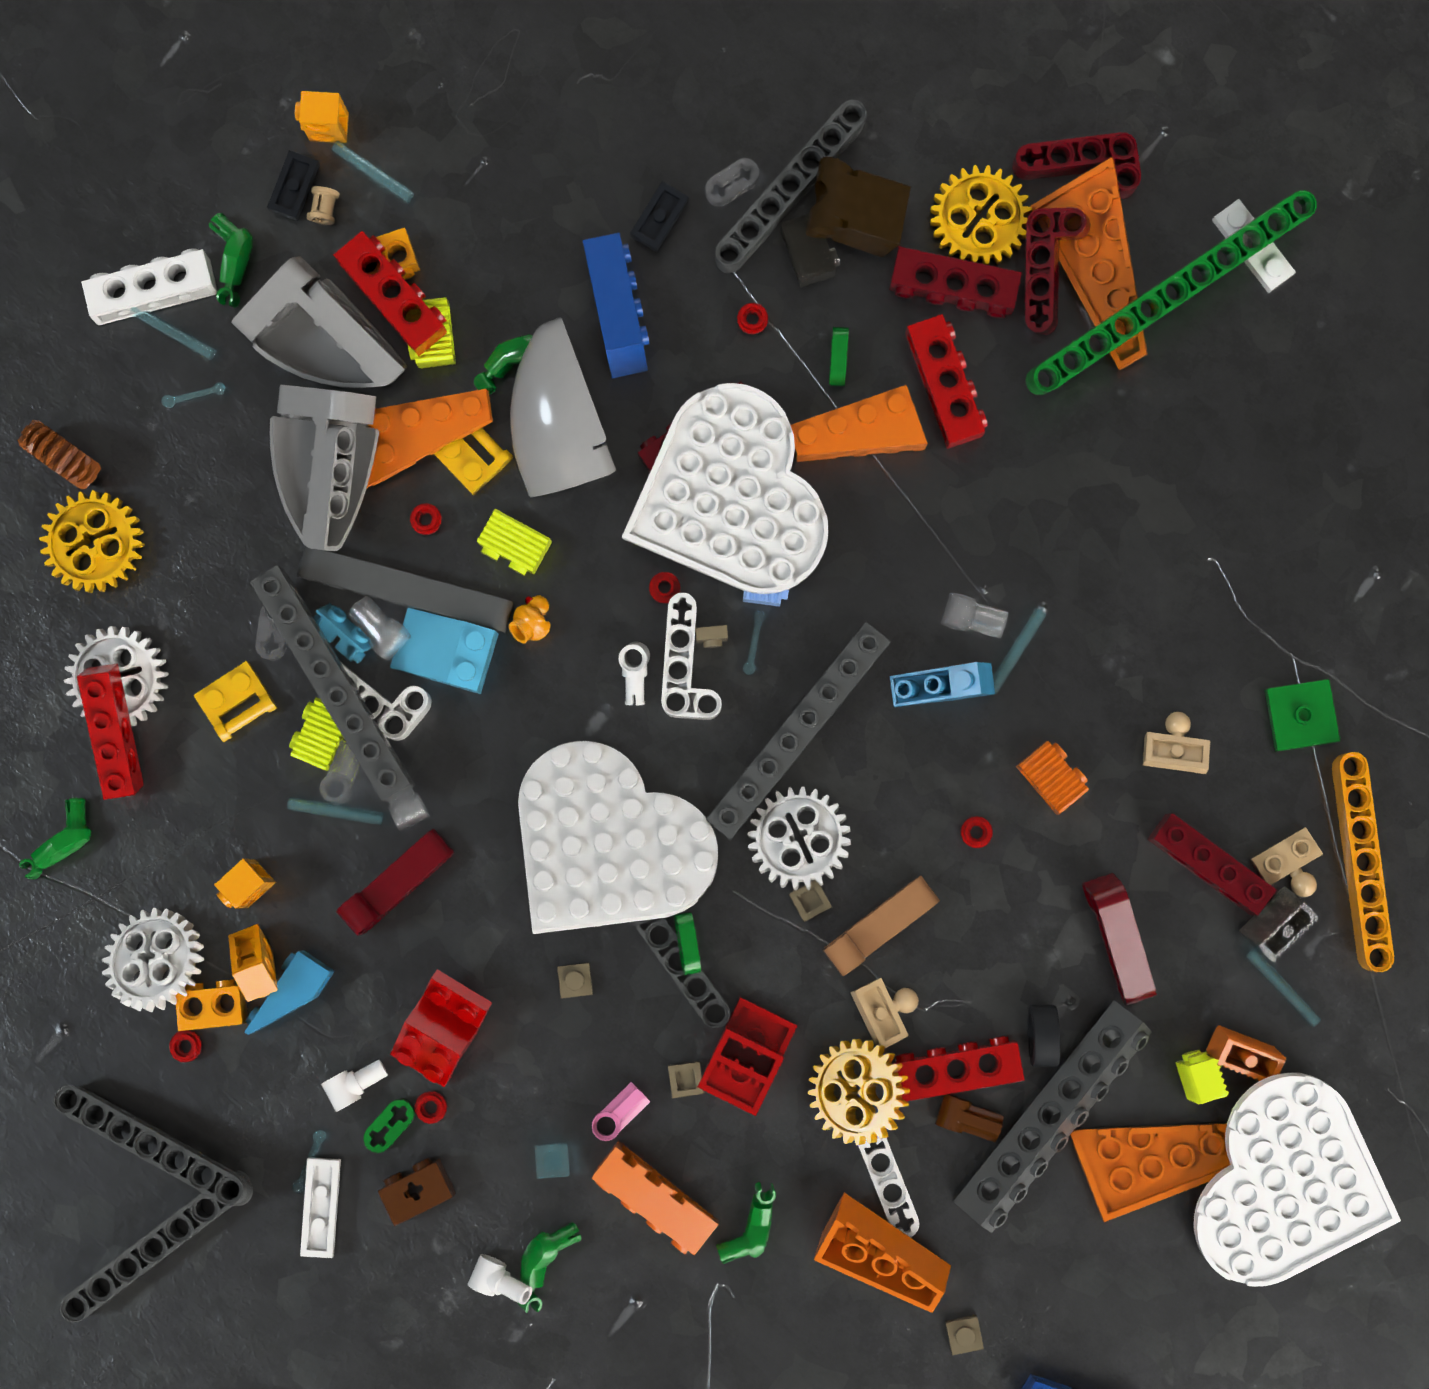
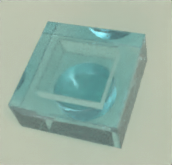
M568 1143L535 1145L537 1179L568 1177L570 1175Z

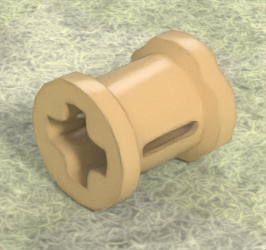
M313 186L311 193L314 196L311 212L307 213L306 218L318 224H334L333 210L335 200L339 198L340 193L328 187Z

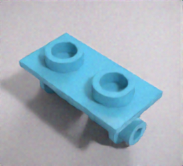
M329 603L315 611L317 614L314 616V619L329 643L333 642L336 636L341 638L335 648L350 662L354 660L357 664L360 663L366 656L364 652L377 645L370 639L367 631L355 626L346 618L347 615L341 608Z

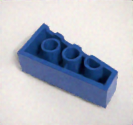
M620 233L583 240L611 378L646 372L648 367L644 345H649V338L646 326H639L638 318L644 316L640 298L634 299L632 290L638 288L634 270L628 272L626 263L632 262L628 243H621Z

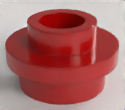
M757 303L744 305L737 315L738 326L747 334L753 335L762 332L768 324L766 309ZM749 315H756L759 320L756 324H750L747 322V317Z
M424 503L413 509L410 515V523L417 533L431 535L440 528L442 516L434 505ZM426 514L431 515V523L423 525L421 523L422 516Z
M669 572L656 574L649 584L652 598L662 604L669 603L670 599L675 594L680 593L681 590L678 578ZM662 582H668L671 585V589L667 593H662L659 590V585Z
M975 816L967 819L962 824L960 833L966 845L972 848H981L990 842L993 830L991 824L985 818ZM974 826L982 830V835L978 839L973 838L970 833Z
M179 1031L171 1038L169 1050L177 1061L190 1062L195 1060L201 1053L202 1042L200 1037L193 1031ZM184 1040H188L191 1043V1050L189 1052H185L181 1048Z
M425 1092L416 1100L415 1113L425 1123H437L447 1112V1102L438 1092ZM428 1101L436 1103V1112L430 1113L426 1110V1103Z

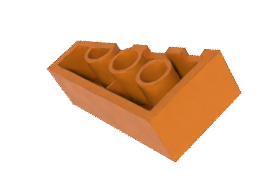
M907 385L791 424L795 440L794 456L796 462L836 459L837 457L846 456L858 457L879 453L890 454L911 450L923 451L928 444Z
M619 1140L595 1169L591 1177L604 1191L609 1194L612 1193L620 1199V1203L634 1214L637 1212L644 1217L646 1224L659 1234L664 1232L672 1238L671 1244L683 1254L689 1251L695 1256L719 1225L717 1218Z

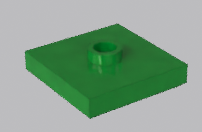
M1329 679L1265 689L1275 752L1340 742Z

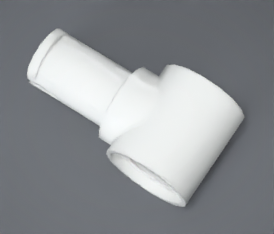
M631 642L621 650L618 658L619 664L622 667V676L625 677V705H633L635 701L636 705H645L644 677L647 676L650 651L641 642ZM636 649L642 654L640 665L629 663L627 660L628 650Z
M379 1059L355 1073L353 1070L350 1072L345 1070L321 1085L333 1108L338 1112L361 1099L360 1095L364 1093L365 1088L388 1076V1073Z
M480 1254L468 1286L484 1295L494 1296L495 1294H503L521 1305L526 1304L531 1297L532 1287L511 1277L510 1272L505 1270L507 1265L501 1260L486 1254Z

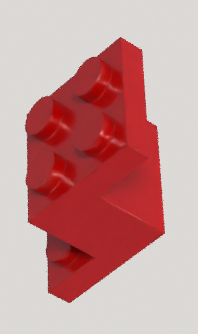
M437 969L431 977L422 998L404 1022L390 1055L395 1057L401 1064L410 1066L423 1074L427 1080L445 1087L461 1057L477 1035L492 1002Z
M740 997L697 1087L756 1116L784 1060V1053L798 1025Z

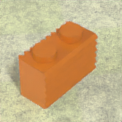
M1046 741L1021 761L1016 768L1053 812L1059 815L1089 790L1085 785L1088 779L1077 767L1072 769L1064 761L1068 756L1056 742L1051 745L1049 741Z
M1220 1025L1216 1027L1206 1048V1052L1210 1057L1219 1060L1218 1066L1222 1065L1230 1071L1240 1072L1242 1075L1251 1076L1258 1081L1280 1074L1286 1061V1057L1275 1046Z

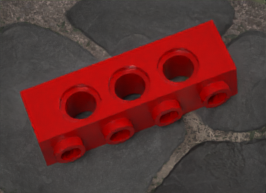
M361 231L334 253L333 256L419 357L447 334L443 325L447 320L435 306L429 309L422 301L426 296L415 282L409 285L402 276L406 272L394 258L390 262L385 258L382 252L386 249L374 235L368 238ZM372 262L380 264V269L377 273H365L368 264ZM391 286H399L401 288L399 295L395 298L385 296L386 290ZM417 309L421 311V316L417 321H406V314L410 310Z
M943 314L907 326L905 335L946 448L949 449L983 437L985 433L984 427L988 426L983 409L978 410L974 398L977 397L976 388L971 379H966L963 371L966 368V361L962 351H956L953 340L956 339L952 323L950 321L946 322ZM934 345L941 346L945 350L946 355L942 358H935L930 354L929 348ZM944 374H949L955 378L956 385L950 388L945 387L941 384L940 377ZM955 403L962 404L966 408L967 414L957 417L952 414L950 406Z
M116 663L86 668L77 676L103 800L133 796L144 786L119 665Z
M1000 1036L989 1039V1045L978 1046L977 1041L958 1044L959 1050L946 1052L945 1047L926 1050L927 1056L915 1058L914 1053L896 1055V1061L891 1063L903 1064L897 1073L899 1076H908V1079L902 1082L901 1086L910 1089L909 1093L902 1095V1099L913 1101L1025 1081L1018 1042L1015 1040L1009 1041L1008 1036ZM985 1054H992L995 1058V1066L990 1071H982L979 1067V1060ZM952 1060H961L964 1064L962 1074L957 1077L950 1076L947 1072L948 1064ZM922 1065H928L932 1068V1077L927 1082H919L915 1076L916 1070Z

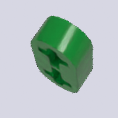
M833 327L829 385L845 386L848 327Z
M692 913L676 914L674 916L683 974L700 973V956Z
M403 1098L396 1099L382 1111L364 1133L363 1140L368 1150L380 1153L391 1147L415 1118V1107L412 1102ZM394 1106L397 1108L405 1106L408 1109L405 1113L408 1117L407 1121L400 1119L394 1125L390 1122L396 1114L393 1110ZM385 1126L390 1129L384 1136L385 1145L383 1143L373 1144V1130L378 1133Z

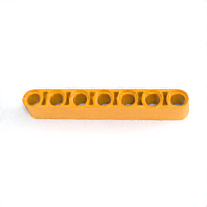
M1349 752L1338 755L1334 759L1332 775L1356 953L1362 968L1367 971L1384 972L1390 969L1394 963V950L1367 759L1362 754ZM1348 758L1353 760L1356 765V771L1352 776L1344 770V762ZM1352 790L1357 791L1360 796V803L1357 807H1353L1348 801V795ZM1357 821L1365 829L1364 835L1360 839L1356 838L1352 832V827ZM1361 853L1365 854L1369 860V865L1364 871L1357 866V858ZM1365 885L1370 886L1373 891V897L1369 902H1365L1361 897V890ZM1370 917L1377 921V929L1373 934H1369L1365 928V923ZM1374 949H1378L1382 955V960L1377 966L1370 962V954Z

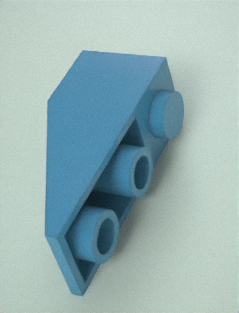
M974 662L890 676L894 707L968 699L995 694L991 663Z
M304 950L298 951L296 955L290 953L281 967L284 973L277 981L278 990L265 996L267 998L260 1008L256 1006L251 1011L245 1021L249 1024L245 1033L248 1035L255 1033L318 998L335 971Z

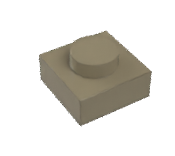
M727 625L695 628L697 644L703 643V648L722 647V641H728Z
M816 880L811 882L810 890H807L804 885L789 894L803 922L832 908L823 889Z
M590 962L557 967L561 998L593 995Z
M700 1061L668 1065L672 1098L704 1094V1090L697 1087L702 1078Z
M977 1315L945 1321L952 1355L984 1349Z

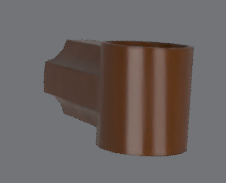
M947 1094L943 1097L935 1124L962 1134V1132H966L996 1142L1001 1132L1004 1116L994 1111L974 1106L972 1102Z

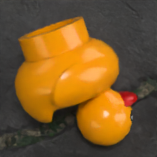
M541 595L526 597V604L517 607L514 611L513 621L509 623V631L520 643H526L529 640H541L550 631L551 624L544 618V615L549 610V602Z

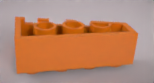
M845 1192L821 1234L814 1260L931 1313H933L945 1293L951 1265Z

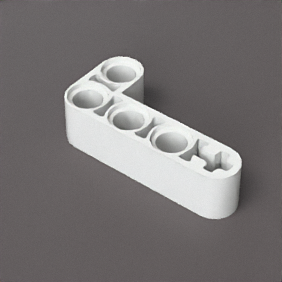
M684 592L677 593L670 599L668 604L661 697L662 707L670 717L711 720L717 717L721 711V698L713 690L692 688L697 618L696 601L690 594ZM680 601H686L687 607L692 608L685 612V624L691 623V627L683 624L672 626L673 621L679 623V612L674 607L680 606ZM677 632H684L690 638L689 643L683 648L675 647L671 642L672 636ZM675 663H681L686 666L687 674L682 679H674L669 674L670 667ZM674 694L681 695L685 700L684 707L679 711L670 710L667 706L668 698ZM709 696L715 699L717 706L713 712L704 713L699 709L698 704L703 697Z
M341 662L349 677L353 679L354 685L364 702L372 697L378 700L379 707L372 715L387 738L396 741L405 739L430 710L432 700L424 689L418 686L407 687L393 703H390ZM414 693H421L424 699L422 706L416 710L410 709L408 705L409 697ZM400 717L403 721L402 730L397 734H391L388 730L389 721L392 718Z

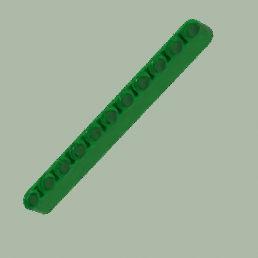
M1300 190L1286 197L1031 369L1026 376V385L1029 391L1036 395H1044L1055 390L1311 217L1317 208L1315 196L1309 191ZM1294 201H1297L1301 205V214L1297 213L1294 210ZM1269 217L1276 221V231L1269 227ZM1244 234L1251 238V248L1244 245ZM1218 251L1225 254L1227 258L1226 265H1222L1218 261ZM1193 268L1201 273V283L1193 279ZM1168 285L1172 286L1176 291L1175 300L1170 299L1166 293ZM1142 303L1150 306V317L1144 316L1141 312ZM1116 320H1120L1125 324L1126 332L1124 335L1117 332L1115 328ZM1091 337L1099 340V352L1091 349L1089 345ZM1065 354L1071 355L1074 358V369H1069L1065 366L1063 362ZM1039 371L1045 372L1048 375L1049 385L1047 387L1039 383Z

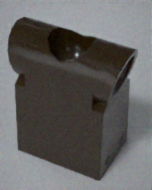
M823 157L819 162L815 182L816 203L810 209L805 234L814 238L832 237V240L883 258L900 245L911 186L861 170H853L848 164L834 157Z

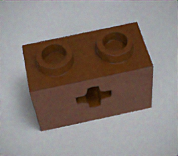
M428 1157L412 1165L413 1172L405 1176L398 1172L383 1180L385 1186L379 1189L378 1193L394 1226L452 1198L456 1194L440 1159L431 1162ZM412 1182L415 1186L422 1185L423 1190L419 1193V1196L417 1193L410 1195L408 1189L412 1186Z

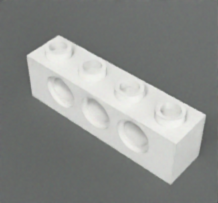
M187 249L181 252L179 256L171 258L157 257L145 265H127L118 272L111 274L97 273L92 275L90 279L81 281L89 316L98 326L216 295L218 292L211 261L203 249ZM186 272L183 280L174 282L176 274ZM156 280L155 285L151 289H143L146 282ZM125 288L122 296L113 298L117 289Z

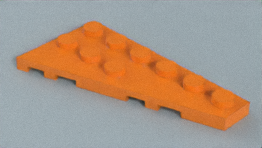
M1111 157L1030 206L1032 212L1040 208L1074 207L1083 211L1090 219L1091 227L1087 236L1079 240H1059V261L1095 326L1138 298L1114 158ZM1080 216L1070 218L1067 223L1068 231H1077L1082 225V218ZM1042 217L1038 220L1043 232L1047 231L1051 223L1049 217ZM1116 320L1115 328L1117 332L1124 335L1126 332L1125 324L1120 320ZM1144 330L1110 352L1119 370L1148 355Z
M481 389L376 408L374 423L369 425L368 428L378 429L379 437L367 488L387 480L416 464V461L425 456L433 455L449 443L462 439L492 423L493 417L489 391Z
M1227 1123L1074 1129L1069 1135L1103 1222L1205 1184L1221 1170L1231 1165L1225 1146Z

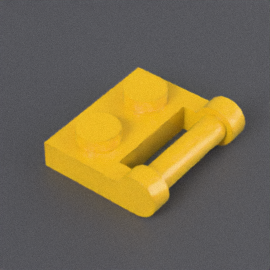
M483 428L471 434L495 459L489 466L463 438L442 447L440 451L434 453L473 496L514 457L507 449L503 450Z
M248 661L240 664L193 695L213 725L215 732L224 743L232 738L231 734L265 712L271 713L278 708ZM257 694L260 699L258 703L227 723L223 722L221 719L223 715Z

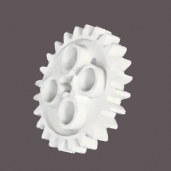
M110 626L108 634L104 629H96L97 639L93 635H85L87 645L82 643H76L75 645L80 652L79 655L69 654L68 656L75 662L74 666H66L64 668L72 673V677L65 679L64 683L73 684V689L69 690L66 694L67 696H76L78 698L72 706H83L77 676L86 668L92 667V663L95 660H98L102 666L118 663L120 673L129 672L140 666L142 668L141 672L122 677L121 679L131 726L137 725L136 717L141 721H146L148 717L145 710L156 712L157 708L153 701H164V698L158 691L159 689L168 688V685L160 682V678L169 675L168 672L160 671L159 668L166 663V660H156L155 657L161 649H149L152 639L145 638L140 641L141 632L134 631L130 636L128 627H122L118 633L117 627ZM125 649L131 654V662L127 666L121 662L120 658L121 653ZM135 679L139 680L142 686L141 692L137 696L131 691V683ZM84 709L81 712V717H85Z
M789 787L787 797H783L777 791V801L775 803L768 798L765 799L768 807L767 810L756 809L761 817L760 820H750L751 825L757 828L756 831H750L747 834L749 838L756 840V842L748 845L749 851H758L752 857L754 863L763 861L759 868L760 873L763 874L770 870L769 881L772 883L780 877V886L782 888L787 885L788 881H792L794 890L798 889L800 882H804L807 890H810L811 880L814 879L822 886L823 880L821 876L825 874L833 879L834 875L831 868L842 869L843 866L838 858H848L849 856L848 852L842 849V846L851 845V839L842 837V835L851 832L850 826H840L847 819L846 815H836L840 808L838 803L830 807L828 806L829 795H825L819 800L817 789H814L810 796L806 795L805 787H801L799 795H795L792 788ZM804 811H811L816 816L812 823L802 824L798 820L799 815ZM788 813L792 815L801 836H805V845L813 859L811 864L807 862L799 843L794 841V833L785 817ZM781 824L787 828L783 837L774 838L770 835V830L774 825ZM825 839L829 842V847L825 852H815L812 849L814 841ZM794 852L800 855L799 863L792 867L783 863L785 855Z
M153 908L150 915L145 910H141L140 919L130 915V925L127 927L120 923L119 928L122 933L120 935H110L115 943L114 945L105 946V949L111 952L109 957L102 959V962L109 965V968L102 971V974L110 978L105 985L113 990L111 994L113 997L121 999L120 1003L128 1007L131 1006L137 1011H141L143 1008L148 1012H153L155 1006L165 1010L166 1000L176 1005V995L178 993L185 997L188 995L184 988L186 984L196 985L191 976L192 974H201L202 972L195 967V964L204 961L202 956L196 954V952L204 948V945L196 941L200 937V933L192 930L194 925L185 920V917L179 913L174 914V912L166 908L163 912ZM173 938L172 944L166 949L167 942ZM143 940L141 947L136 950L138 943ZM170 969L169 975L163 980L164 973ZM140 971L139 977L133 981L135 974Z

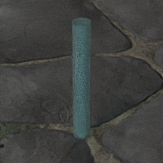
M335 142L331 149L333 153L406 203L411 201L414 196L411 190L341 142Z
M136 307L131 308V311L136 313L133 315L134 318L206 359L212 360L216 349L149 311L142 312Z
M1035 609L994 674L995 695L999 692L1045 619L1046 614L1039 609Z
M291 797L288 800L287 809L292 811L382 825L384 817L382 812Z
M1256 948L1246 955L1248 960L1311 1027L1316 1026L1321 1021V1018Z

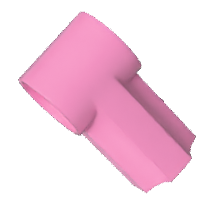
M630 1082L594 1117L592 1122L593 1134L602 1141L614 1139L651 1101L638 1087ZM602 1117H610L614 1120L616 1128L611 1134L605 1135L599 1132L597 1122Z

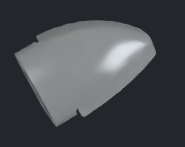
M301 256L292 257L285 262L231 322L254 344L252 347L266 359L301 378L321 384L349 388L382 387L394 382L407 368L406 363L350 299L330 279L320 281L321 276Z
M561 317L545 322L535 330L520 361L513 385L510 405V429L513 451L530 498L569 489L602 478L616 471L606 443L604 430Z
M280 385L277 413L281 414V417L272 416L270 418L269 434L273 474L284 510L299 538L308 548L338 551L343 546L354 524L369 482L379 437L378 429L368 428L369 425L374 423L376 396L290 385Z

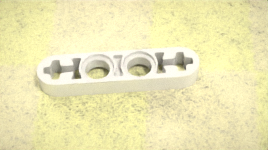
M877 1136L876 1144L878 1145L883 1141L884 1147L874 1148L868 1153L864 1149L871 1146L866 1140L865 1144L858 1146L887 1220L896 1227L895 1224L900 1222L896 1210L890 1214L888 1209L900 1207L907 1202L908 1207H902V1210L907 1219L913 1218V1222L909 1224L910 1229L908 1231H904L902 1227L897 1229L911 1238L919 1229V1219L887 1138L880 1139ZM882 1153L888 1156L890 1163L886 1170L876 1171L873 1169L871 1161L876 1154ZM889 1184H897L902 1191L900 1198L893 1202L886 1200L883 1195L884 1188Z

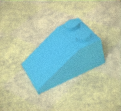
M408 608L390 668L481 694L499 634L495 630Z

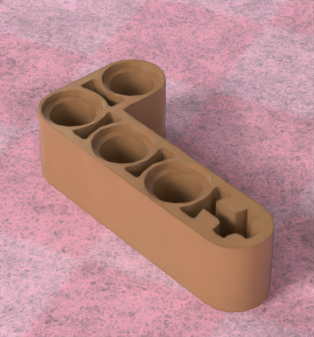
M920 875L822 950L841 976H845L864 962L866 957L939 903L940 899L922 875Z

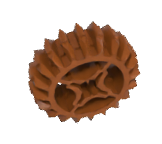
M32 420L28 426L26 425L17 440L19 446L79 489H87L90 484H93L101 470L98 462L39 420Z

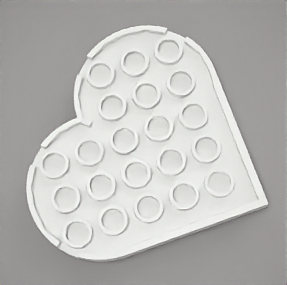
M736 383L719 384L700 393L698 392L687 400L677 412L622 535V539L746 592L773 594L788 590L804 581L815 570L824 554L828 539V520L816 491L804 479L790 471L794 459L795 440L791 425L781 406L763 391Z
M592 741L565 743L545 752L531 765L525 774L519 791L518 806L533 934L670 917L692 907L712 884L718 863V845L713 828L706 820V817L694 805L680 797L658 792L646 793L642 778L634 764L616 749Z
M1281 1073L1267 1077L1254 1084L1239 1098L1233 1107L1225 1132L1226 1152L1231 1165L1217 1173L1202 1191L1194 1213V1234L1199 1250L1216 1272L1228 1280L1231 1279L1236 1282L1245 1283L1247 1286L1256 1287L1268 1286L1284 1281L1401 1220L1355 1119L1342 1096L1327 1083L1314 1076L1303 1073Z

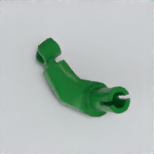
M218 213L211 219L212 222L209 223V228L226 242L219 282L225 283V287L218 290L216 298L220 304L225 305L226 298L230 295L229 306L236 308L240 303V296L234 291V286L241 285L252 253L253 237L248 229L238 228L223 213Z
M527 334L500 343L484 364L488 371L475 376L474 385L476 389H487L489 396L493 394L497 387L492 379L495 376L503 378L516 364H520L525 349L533 335Z
M70 798L65 800L66 827L37 848L31 854L33 860L23 859L20 861L19 867L22 869H27L32 865L31 872L26 874L25 878L33 880L39 878L42 874V869H47L75 853L90 840L92 830L86 826V799Z
M760 1182L755 1184L756 1194H754L743 1236L716 1244L722 1264L748 1255L757 1258L764 1252L771 1227L773 1201L776 1198L773 1183H770V1189L767 1192H762Z
M571 1222L551 1234L542 1231L530 1241L521 1258L520 1282L532 1287V1294L526 1304H519V1306L526 1313H528L529 1304H531V1307L536 1312L541 1310L542 1300L535 1294V1288L543 1287L546 1268L555 1260L558 1251L581 1241V1234L575 1235V1233L579 1232L575 1223Z

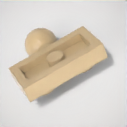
M1173 712L1167 717L1165 726L1171 735L1154 732L1146 733L1144 738L1143 766L1206 774L1209 770L1210 740L1184 737L1191 727L1190 718L1185 713Z
M1305 827L1252 858L1250 862L1260 878L1270 885L1290 874L1292 877V891L1299 897H1309L1315 892L1317 882L1312 874L1303 872L1301 867L1320 857L1323 853Z
M879 978L850 992L875 1046L884 1045L887 1048L909 1036L898 1012L911 1013L917 1008L919 999L914 990L902 988L895 993L892 1000L882 978Z

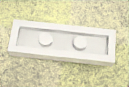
M1237 199L1214 216L1212 221L1224 237L1227 238L1252 221L1254 217L1240 199ZM1244 234L1243 243L1246 247L1251 248V238ZM1273 242L1244 261L1268 293L1296 273Z
M307 1158L300 1256L334 1257L341 1159Z

